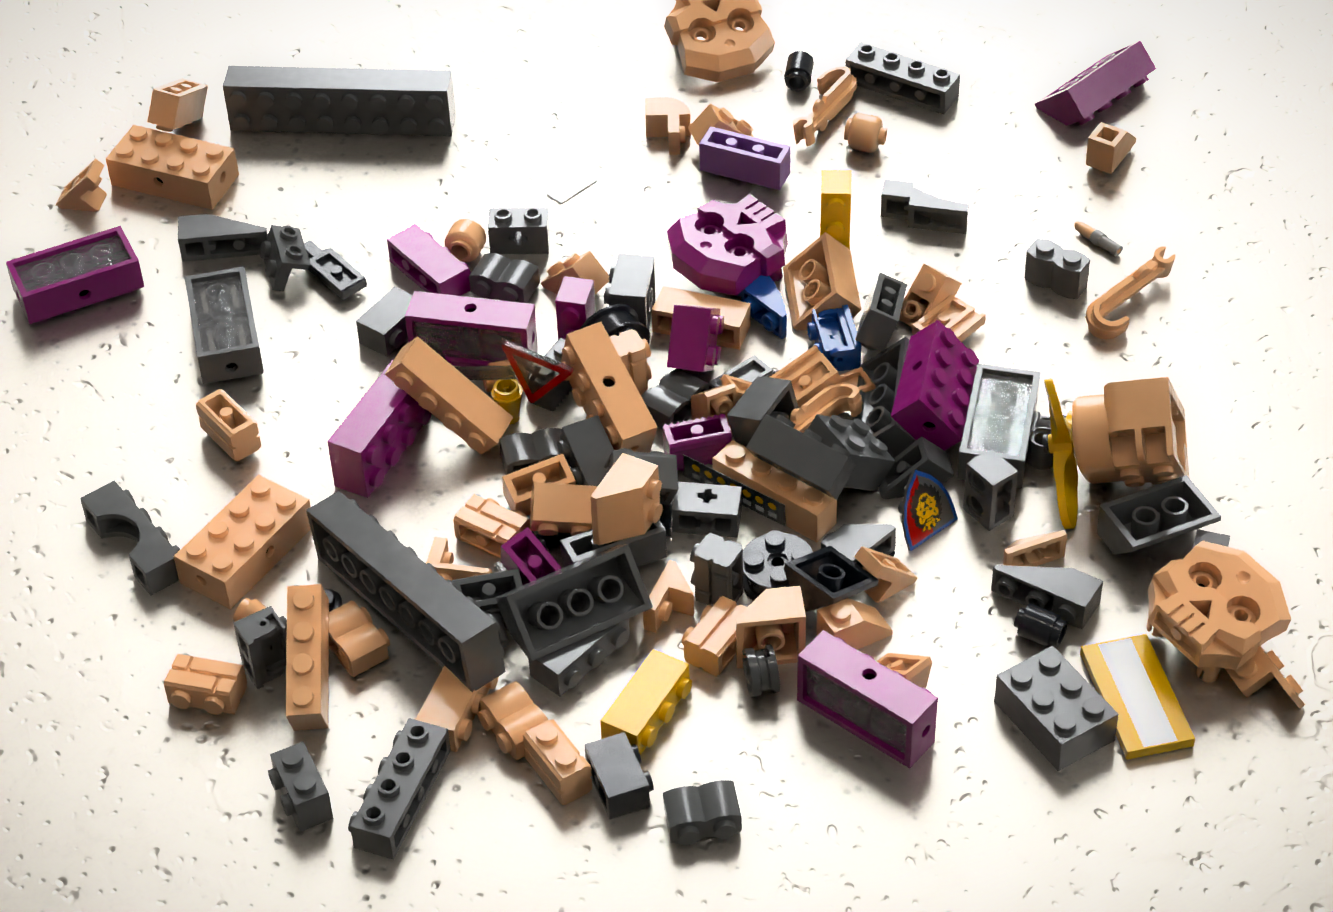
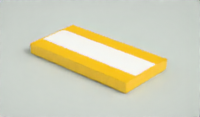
M1147 634L1081 646L1080 655L1095 690L1119 714L1116 737L1126 760L1194 746L1195 737Z

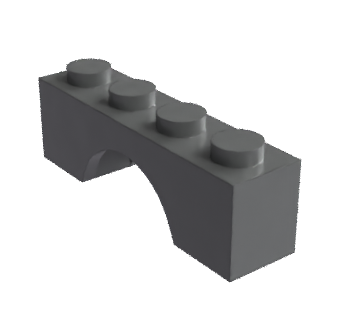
M114 480L80 498L86 521L101 539L118 536L127 537L138 542L136 547L129 553L134 577L150 596L179 581L174 555L180 548L169 543L162 527H155L153 525L150 515L145 508H138L128 489L123 490Z

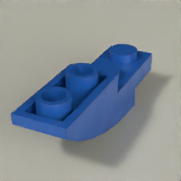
M760 275L737 296L741 297L742 302L750 303V316L762 324L766 330L784 339L787 337L785 303L770 276Z

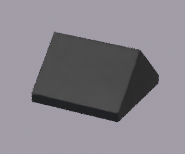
M827 546L787 562L784 565V572L789 586L801 587L805 613L832 605L875 587L879 581L832 546Z

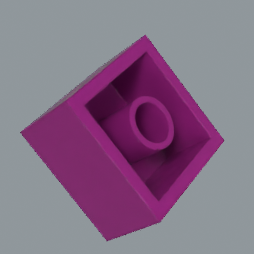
M687 304L674 305L667 359L668 368L706 372L713 370L714 365L719 364L721 348L716 346L717 335L722 334L724 328V316L720 315L721 309Z

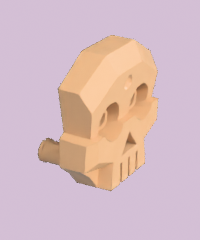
M676 0L674 8L666 16L664 29L671 45L678 46L684 75L721 82L753 73L773 52L776 43L769 26L761 17L763 8L759 0ZM697 37H702L705 40H699Z
M1201 541L1194 546L1183 560H1172L1156 572L1148 588L1149 611L1146 625L1147 631L1150 632L1152 627H1154L1151 635L1155 637L1164 636L1197 666L1196 674L1198 678L1202 676L1204 671L1201 680L1207 683L1217 680L1221 668L1237 670L1255 656L1259 645L1287 631L1291 622V616L1280 581L1247 552L1231 547ZM1236 617L1243 619V621L1237 620Z

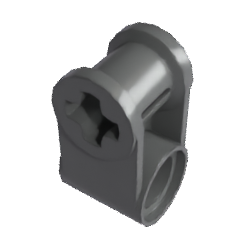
M1040 411L1034 412L1029 439L1028 463L1035 469L1047 470L1053 467V453L1045 454L1043 435L1051 434L1050 416L1041 415Z

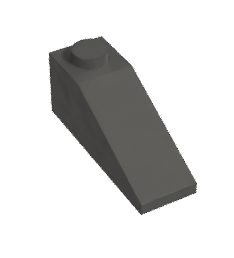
M215 215L178 216V244L182 262L260 255L261 243L266 241L268 236L266 227Z

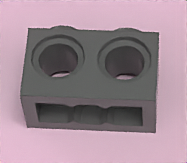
M993 449L980 456L973 457L966 465L963 509L988 531L1014 517L1018 470Z

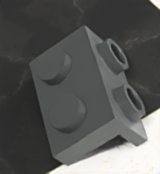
M271 225L266 241L261 243L260 257L264 259L266 265L265 274L270 279L272 290L284 291L292 268L308 270L310 261L299 228Z

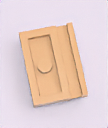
M951 294L912 325V334H916L936 320H939L963 342L985 324L986 314L983 312L978 314L973 306Z
M816 345L770 376L771 378L791 380L799 408L821 390L834 385L842 379L838 371L824 354L819 351Z

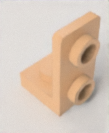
M434 537L426 564H432L437 573L445 580L449 579L452 581L492 573V570L489 568L453 564L454 554L449 552L448 539Z

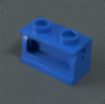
M842 305V308L821 311L818 313L819 317H817L815 309H812V322L807 323L809 340L815 341L814 345L818 347L819 351L824 354L837 371L860 368L862 346L859 341L855 340L857 330L849 306Z

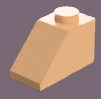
M849 598L817 610V636L824 630L834 637L843 639L856 650L893 635V630L875 607Z

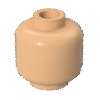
M856 113L853 118H848L846 122L844 140L848 141V146L851 149L874 153L879 145L885 144L888 130L883 128V121L880 117Z
M459 219L453 223L444 239V246L458 260L465 263L472 262L480 255L486 244L487 235L484 228L474 220Z

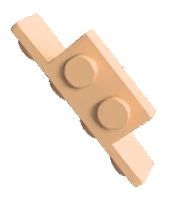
M1236 617L1237 620L1243 621V619ZM1263 644L1259 645L1255 656L1237 670L1224 668L1247 698L1273 678H1276L1300 709L1306 705L1299 696L1304 690L1291 674L1286 678L1280 670L1285 665L1273 650L1266 653L1262 648Z

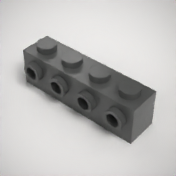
M860 42L845 59V67L850 68L851 75L856 78L857 86L941 114H945L959 97L960 74L946 68H940L921 60L906 57Z
M411 718L407 720L403 730H398L395 734L390 754L381 760L378 776L373 784L370 783L367 786L363 803L359 811L353 812L348 824V831L351 832L355 849L393 860L451 751L447 728Z

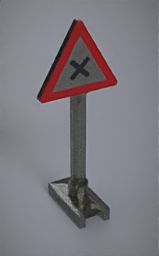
M505 341L502 348L511 365L455 367L469 380L517 379L530 403L536 402L568 378L574 371V368L509 341ZM427 343L428 346L446 360L438 343Z

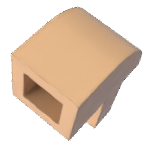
M669 97L645 98L646 137H668L669 155H680V143H686L685 136H691L688 126L691 124V114L688 106L680 100Z

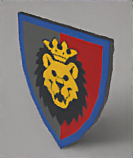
M914 469L907 485L904 487V499L898 506V511L902 514L904 537L909 551H912L958 519L949 492L941 482L930 474Z

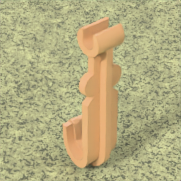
M844 66L831 68L817 78L818 91L823 97L822 100H815L812 112L807 117H799L792 122L796 145L803 139H805L807 147L814 144V133L817 130L824 131L828 120L831 121L854 96L853 92L857 88V81L851 75L850 68Z
M1160 246L1156 248L1153 257L1095 299L1088 306L1085 316L1089 332L1100 339H1113L1124 333L1128 328L1130 318L1124 316L1116 321H1108L1104 317L1156 278L1168 277L1176 255L1173 254L1168 259H1164L1166 247Z
M834 384L824 388L802 405L801 409L795 408L792 410L790 420L795 423L794 429L804 433L817 414L831 417L832 415L851 411V416L856 417L863 411V402L859 389L850 384Z

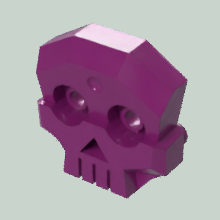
M748 194L738 203L733 204L713 199L697 207V213L679 218L666 231L667 245L673 269L702 290L737 296L760 275L770 276L774 282L779 281L783 276L782 267L785 266V253L788 245L786 220L779 214H774L772 209L766 208L765 204L758 202V199L751 194Z

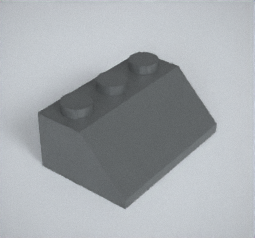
M1185 475L1100 504L1097 534L1113 554L1128 553L1221 521L1222 516L1190 478Z

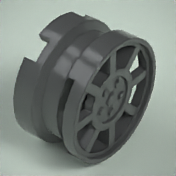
M765 645L764 649L754 650L752 647L743 649L742 653L747 657L742 658L744 675L747 678V688L750 696H760L761 692L768 691L769 689L773 693H778L780 691V679L772 645Z

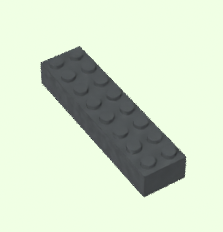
M228 65L222 85L230 131L452 136L456 118L452 70Z
M337 491L306 509L318 559L440 666L444 667L445 665L471 692L480 689L506 672L503 661L505 652L500 644L498 635L500 626L495 617L490 613L486 614L470 596L465 597L459 592L455 584L451 580H445L440 576L432 564H426L422 561L413 548L404 546L391 530H385L373 515H367L361 510L354 499L349 500L344 494Z

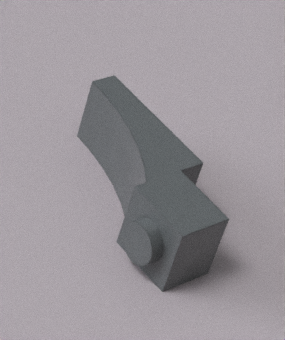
M884 180L881 193L880 217L908 220V228L966 234L969 204L932 196L915 188L914 182Z

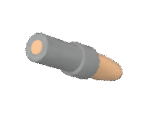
M1079 221L1074 223L1075 230L1097 247H1102L1115 256L1121 254L1123 246L1108 238L1102 231Z

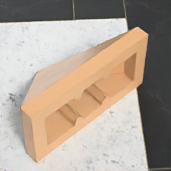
M1065 530L1018 539L1004 549L1003 565L1039 566L1065 557L1067 533Z

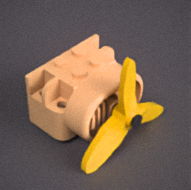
M1169 377L1108 383L1103 387L1104 394L1075 398L1072 411L1067 413L1066 418L1063 416L1053 379H1044L1049 402L1051 434L1043 435V447L1045 454L1053 453L1058 508L1064 529H1074L1077 523L1078 468L1085 479L1091 484L1123 481L1127 487H1139L1147 482L1162 484L1185 475L1189 477L1185 409Z

